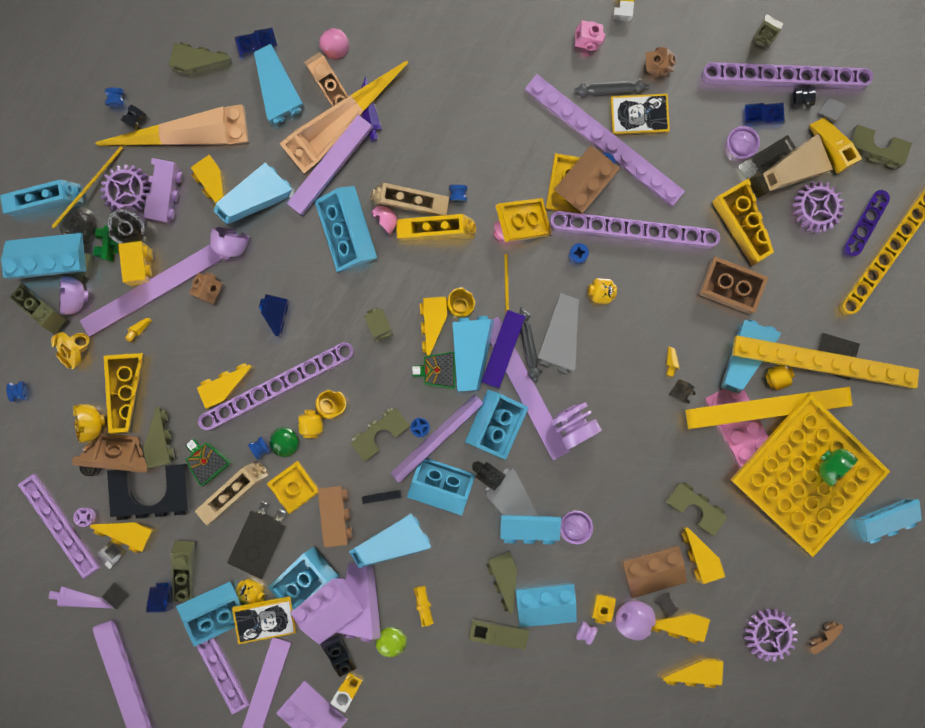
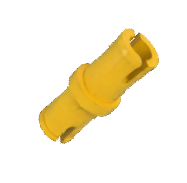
M419 586L413 588L417 603L416 610L419 611L421 626L434 624L430 610L431 603L427 598L426 587Z

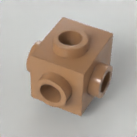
M658 47L655 51L645 52L647 72L652 75L657 74V76H666L668 72H674L676 57L666 47Z
M206 272L205 275L197 273L189 294L214 304L217 295L220 293L222 282L217 281V276Z

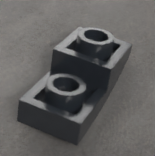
M338 635L320 643L339 677L357 669Z

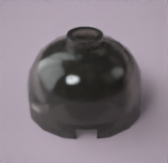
M74 206L59 223V230L62 235L82 233L83 244L90 242L95 237V230L99 228L98 219L94 213L81 206Z
M123 206L116 209L107 220L109 236L119 244L140 241L147 230L145 216L140 210L131 206Z

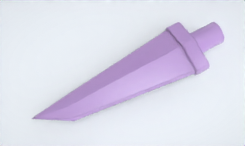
M61 587L60 592L50 591L49 599L58 600L57 606L115 608L106 599L66 587Z

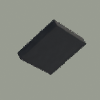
M397 490L362 496V504L402 498V491Z

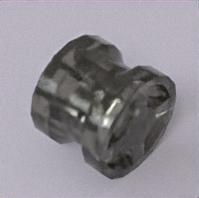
M79 466L80 472L88 477L97 476L102 468L94 467L93 469V467Z

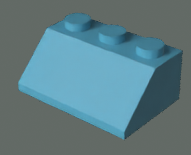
M487 390L482 401L483 405L478 410L465 443L506 460L529 407L500 393Z
M425 458L416 468L407 498L462 516L476 474Z
M907 498L855 519L863 541H870V544L882 540L881 537L888 534V537L898 534L901 528L910 529L917 526L916 522L922 520L919 499Z
M501 515L500 539H504V543H516V540H524L525 544H535V540H543V544H555V541H560L561 517Z
M228 582L176 606L195 647L235 628L232 607L241 606L231 582Z
M573 583L515 589L519 628L577 622L575 587Z

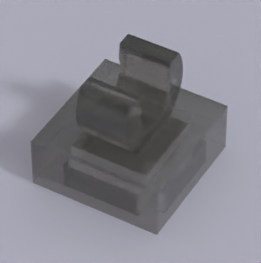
M679 379L669 395L678 401L689 404L690 401L687 398L690 394H696L693 390L695 387Z
M114 582L102 598L115 609H118L129 597L130 593L117 582Z

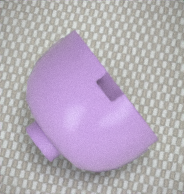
M212 227L210 244L214 252L220 254V258L230 260L231 257H237L246 250L249 235L243 232L241 235H238L236 230L226 227H216V229Z
M61 276L59 314L77 313L83 308L84 302H88V290H84L80 280L74 277Z
M629 601L618 609L615 617L616 626L619 632L626 638L636 641L644 640L651 634L652 626H655V613L649 605L643 602Z

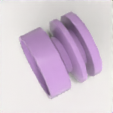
M586 402L569 407L551 421L553 426L559 422L563 425L556 429V432L566 430L567 434L561 438L566 450L602 431L596 419L589 422L586 421L585 418L592 413L591 410L582 414L581 410L588 406Z

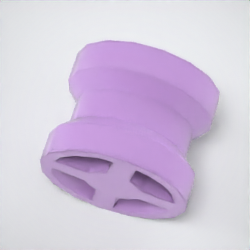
M88 507L79 508L74 513L73 519L76 525L87 527L95 522L96 513Z
M583 621L577 632L576 639L584 640L586 644L591 645L598 628L595 626L591 627L587 622Z

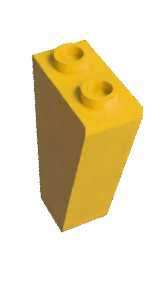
M464 214L397 219V238L402 241L474 238V233H476V223Z

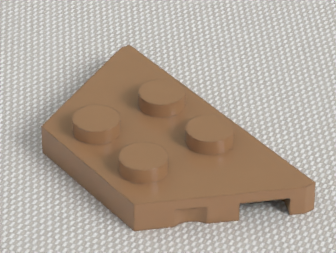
M100 433L96 439L83 448V453L78 457L74 456L72 458L74 466L146 473L148 471L139 440L134 436Z

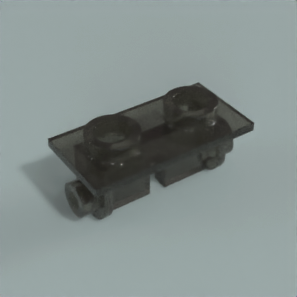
M476 461L472 465L473 471L477 473L475 477L493 491L496 490L506 477L505 474L487 461L485 464Z

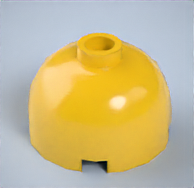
M89 404L73 405V416L77 415L74 426L79 443L93 441L100 435L101 426H105L104 415H100L98 409Z

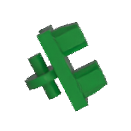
M104 225V228H97L95 230L96 239L103 241L102 247H94L93 256L108 262H114L115 254H119L118 244L125 242H120L121 235L117 234V228Z

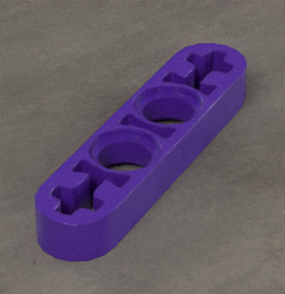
M878 190L870 197L844 244L843 251L847 256L855 257L862 252L890 201V196L886 191ZM882 195L884 202L882 201L877 207H874L878 201L876 196ZM872 210L875 212V220L867 219V211ZM859 227H864L867 230L865 237L858 235L857 229ZM856 240H859V242L855 246V249H857V251L850 252L851 248L849 247V245L851 246L855 243Z

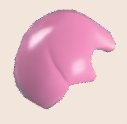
M331 28L320 36L319 46L328 58L340 59L349 51V40L340 29Z
M375 206L371 211L373 217L380 220V225L388 234H391L397 226L398 218L396 213L387 206Z

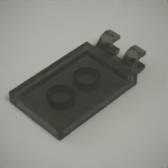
M263 500L260 502L257 512L250 511L227 564L259 579H263L287 527L282 524L287 511L280 508L275 518L265 513L270 503Z

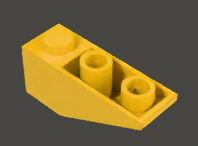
M825 117L809 125L814 136L819 134L830 163L837 174L854 166L862 159L854 144Z
M207 155L191 166L193 170L192 177L197 184L199 182L202 183L204 186L202 189L203 193L208 199L212 198L216 204L225 196L222 171L210 155Z
M446 297L423 298V303H420V315L424 314L425 321L421 322L422 334L425 333L426 341H422L423 353L427 352V356L431 355L447 320Z
M244 363L235 367L236 371L231 373L225 371L219 374V378L213 381L210 378L200 382L201 386L197 387L205 409L209 410L227 402L253 370V366Z
M140 522L90 525V528L94 529L93 533L101 537L107 535L112 538V542L118 545L124 543L129 546V550L135 553L146 551L156 531Z
M683 527L684 532L681 535L684 543H688L690 551H687L690 562L695 564L696 569L693 572L696 580L706 584L724 578L725 574L720 558L688 527Z
M692 613L678 614L655 619V626H652L651 630L661 633V630L669 632V636L679 638L681 635L687 637L686 641L698 644L699 641H705L710 619Z
M700 658L661 675V679L669 685L685 682L686 686L696 687L697 683L705 684L707 688H716V685H722L724 662L720 659Z

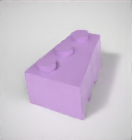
M152 158L151 164H155L153 176H149L151 186L146 196L144 218L147 221L170 225V220H173L175 216L173 206L174 202L178 201L179 191H177L178 183L181 184L183 172H181V169L175 162Z

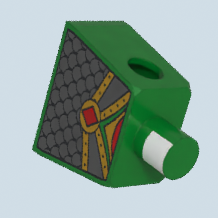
M455 352L425 356L424 365H413V376H424V385L455 389Z
M192 439L185 445L191 452V455L185 460L201 487H204L232 464L230 460L210 443L206 442L200 446L195 439Z

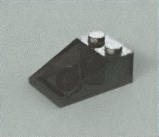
M788 135L738 165L745 178L750 179V186L758 198L770 191L763 173L796 148Z

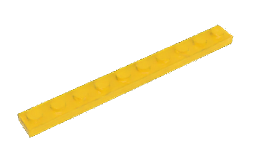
M743 336L734 337L732 356L910 389L918 388L919 369Z

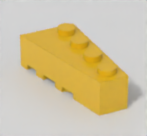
M748 178L717 196L712 201V204L751 266H754L774 253L767 229L764 228L763 217L758 210L757 200L751 190V182Z
M143 353L104 356L109 434L130 433L144 360Z

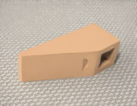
M320 52L304 61V64L331 106L348 97L327 60Z

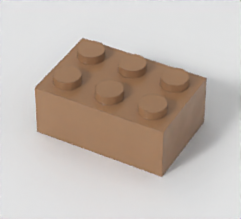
M714 256L709 263L698 295L752 315L757 310L769 277Z
M344 486L319 488L318 498L324 548L350 544V540L353 539L352 528H348V521L351 520L350 509H346V501H349L348 489L344 490Z

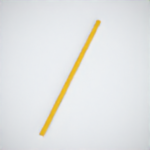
M122 146L118 148V150L105 163V165L99 170V172L93 177V179L86 185V187L73 200V202L67 207V209L61 214V216L54 222V224L51 226L52 228L55 229V227L61 222V220L67 215V213L74 207V205L80 200V198L86 193V191L93 185V183L99 178V176L105 171V169L124 149Z
M504 254L505 315L507 310H509L508 254Z

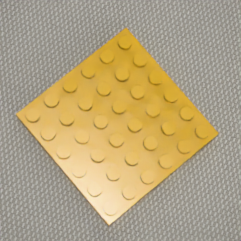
M808 393L730 480L810 556L814 557L890 471L818 400ZM836 449L848 450L858 461L843 477L837 479V482L830 487L820 476L819 466L823 461L820 457L827 450L830 452Z

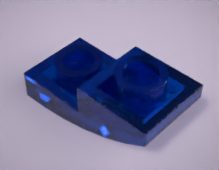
M273 27L255 30L252 34L235 37L239 57L254 54V52L269 44L273 48L277 46Z
M784 103L746 104V124L785 123Z

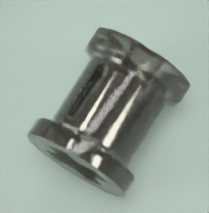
M669 592L661 595L654 601L655 604L661 607L666 618L680 609L669 597Z

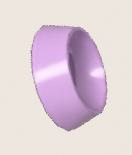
M739 126L729 133L727 146L734 156L741 159L749 158L758 151L760 138L753 128Z
M582 511L567 513L561 520V536L571 544L585 543L593 533L592 520Z

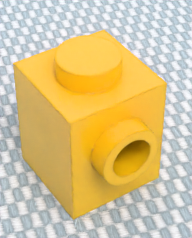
M595 594L591 617L595 618L596 623L606 624L607 621L612 622L616 598Z

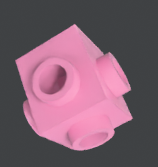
M582 20L575 29V46L597 50L600 44L604 43L605 33L603 32V24Z

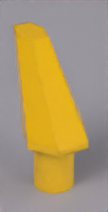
M144 318L127 328L129 332L125 339L131 342L135 336L141 334L152 320Z
M669 346L666 364L669 368L666 375L674 377L676 369L680 370L676 350Z

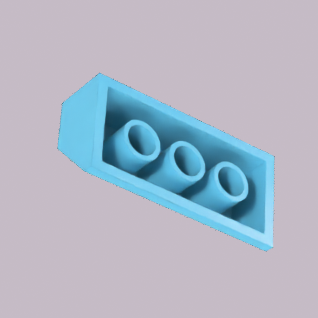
M355 186L337 188L315 200L337 272L364 265L377 258Z
M76 233L5 241L1 257L3 278L18 279L86 272L83 234Z

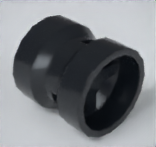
M801 87L794 88V106H801L802 104L807 106L815 105V87H807L804 90Z
M130 104L128 113L123 115L121 121L130 128L137 130L139 122L144 120L146 114Z

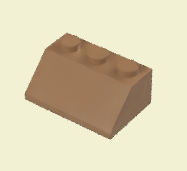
M590 146L554 190L584 214L620 171V168L597 149Z
M677 545L621 561L631 598L687 583L685 564L680 547Z

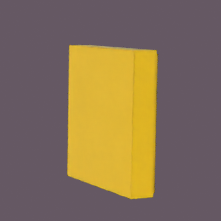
M296 461L266 483L288 514H291L318 494V487L299 461Z

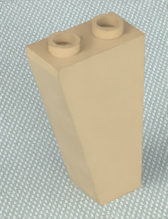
M817 134L804 141L765 171L763 175L769 190L772 191L821 176L831 171L832 166L821 138Z
M384 182L372 189L370 194V200L374 207L387 206L392 210L428 216H443L447 214L448 196Z
M257 461L243 467L195 510L196 514L206 526L213 523L268 476L266 468Z

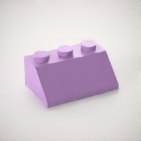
M333 578L295 608L291 614L299 628L321 645L320 643L328 640L360 615L363 609L346 580Z
M306 681L297 688L276 713L292 728H341L348 720Z

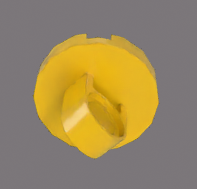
M59 332L52 336L51 345L52 347L56 346L58 351L56 356L65 367H72L74 369L82 362L80 354L88 349L89 337L84 333H77L69 337L67 334ZM81 339L85 341L86 344L83 346H79L75 343V341Z

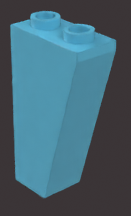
M269 44L254 52L266 115L270 124H280L285 120V117L299 114L304 105L272 45Z
M264 163L215 204L214 212L228 225L286 200L290 196L292 188L286 180L277 175L273 167Z
M56 180L2 194L0 198L3 214L15 216L69 206L80 194L82 188L80 184ZM82 197L76 204L83 203Z
M478 316L477 320L472 321L469 320V317L458 318V322H453L457 391H475L481 388L494 327V320L488 319V316Z
M744 320L739 327L737 336L776 343L781 332L776 331L771 326L764 327L758 325V322L754 320ZM731 353L721 388L739 394L763 361L732 356Z
M410 514L352 549L349 553L358 568L417 554L429 549L431 546L429 538L421 531L418 520Z

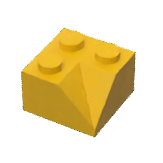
M142 241L118 244L123 283L130 287H135L150 282L149 277L152 276L151 260H153L152 249H149V246Z

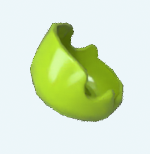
M385 628L380 631V639H375L376 649L381 655L396 657L404 652L407 646V639L400 629Z

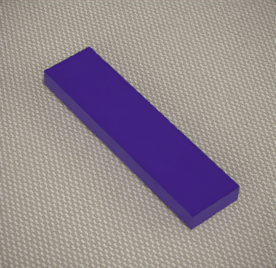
M507 310L481 382L500 389L526 316Z

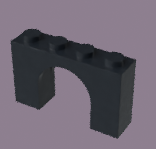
M188 464L165 466L166 493L157 504L152 506L144 505L134 497L131 471L107 470L110 517H116V520H127L129 515H135L136 519L147 518V514L155 513V517L167 516L166 512H174V516L186 515V511L191 510Z

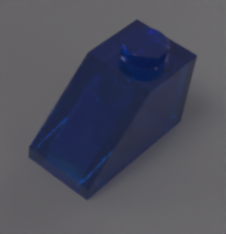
M265 294V297L261 298L259 309H261V314L274 335L281 338L290 301L285 298Z
M157 582L156 586L150 587L146 612H168L172 610V586H168V582Z

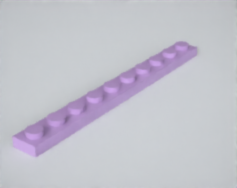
M538 74L526 86L525 91L602 152L612 154L617 164L673 207L685 192Z

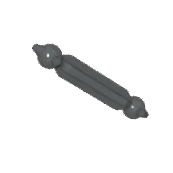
M638 79V82L635 84L632 82L595 83L587 86L585 82H581V85L575 88L574 92L582 95V98H585V95L588 93L592 95L632 93L635 90L638 92V95H641L650 86L642 82V79Z
M521 307L519 314L526 316L521 328V335L527 364L531 368L527 375H530L535 382H538V377L542 370L537 368L538 359L531 325L528 322L531 315Z

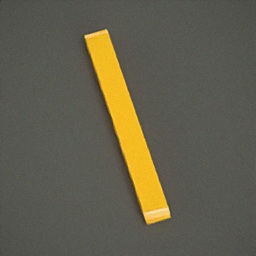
M925 186L840 302L839 311L841 314L850 316L860 310L925 220V202L923 200ZM913 211L919 214V219H915L912 216ZM902 226H905L908 229L907 235L902 233ZM891 241H894L897 244L896 250L891 248ZM880 256L886 259V265H882L879 262ZM869 271L875 274L874 281L869 279ZM857 287L864 289L863 296L857 293ZM846 302L852 303V311L846 309Z
M850 387L808 392L826 409L853 406ZM808 393L685 410L688 429L789 415Z

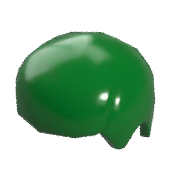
M280 427L271 433L269 444L275 455L284 458L292 456L297 451L299 440L294 430Z

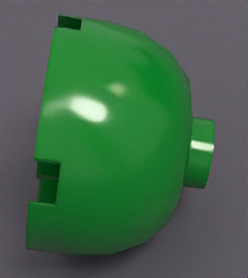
M836 449L832 452L827 450L820 457L823 460L819 466L820 476L831 487L837 482V479L843 477L857 463L858 459L845 449Z

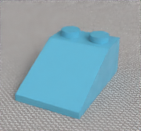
M313 547L303 553L268 588L277 599L290 596L292 610H294L330 580L338 578L339 575L318 550Z

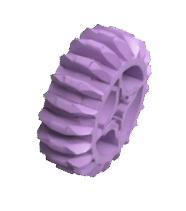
M124 164L122 170L118 165L116 166V172L112 169L109 170L112 174L110 177L107 174L104 175L107 182L101 181L105 188H101L100 192L106 194L102 195L101 199L107 200L104 205L106 207L111 206L110 211H116L118 215L124 212L125 216H129V211L136 215V208L139 211H143L141 205L146 203L145 199L150 191V187L147 186L151 182L146 180L148 175L146 173L142 174L140 168L136 170V167L132 165L129 169L128 165ZM132 176L124 182L118 181L122 177ZM137 180H138L139 183H140V194H139V195L135 193V187H136V185H137V184H136ZM113 186H116L118 189L115 200L112 195ZM120 186L129 189L132 195L130 193L124 192ZM129 198L135 200L130 204H121Z
M814 181L810 183V187L805 184L803 190L799 189L797 191L799 196L794 197V200L798 203L792 204V207L797 208V210L793 211V215L799 214L796 221H803L801 227L807 224L808 231H811L814 227L815 233H818L820 228L823 232H826L827 227L829 229L834 228V224L837 225L840 222L838 218L843 217V214L839 211L845 209L844 206L840 205L844 202V199H838L841 192L835 194L836 187L833 186L829 189L830 185L828 182L824 187L822 181H819L817 186ZM821 193L824 196L819 199L814 196L811 197L809 194ZM828 200H830L832 204V213L830 212L831 210L827 206ZM805 201L807 202L806 204L810 208L808 215L804 208ZM822 202L820 210L814 212L816 210L817 204ZM816 215H820L822 217H826L828 220L816 221L812 218Z
M766 609L765 615L762 611H758L759 618L752 615V619L755 622H747L751 629L745 628V632L750 633V635L744 638L745 640H751L747 647H753L751 653L756 654L758 652L757 658L761 659L764 656V660L767 662L770 660V656L772 661L776 662L777 655L783 660V653L788 656L791 654L787 650L788 648L795 649L791 642H797L798 640L792 637V635L798 634V631L791 630L796 626L795 623H789L791 617H785V613L782 611L778 615L777 609H773L772 614L770 609ZM767 620H778L783 626L772 628ZM763 624V632L756 638L757 630ZM769 630L773 633L775 632V634L772 635L773 641L772 639L767 638V636L770 635ZM785 632V640L783 644L780 646L779 638ZM770 642L774 650H763L759 644Z

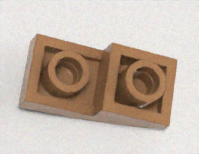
M832 621L824 625L825 628L820 630L824 638L817 637L810 641L811 644L807 645L809 652L815 655L828 647L843 630L844 627L841 623Z

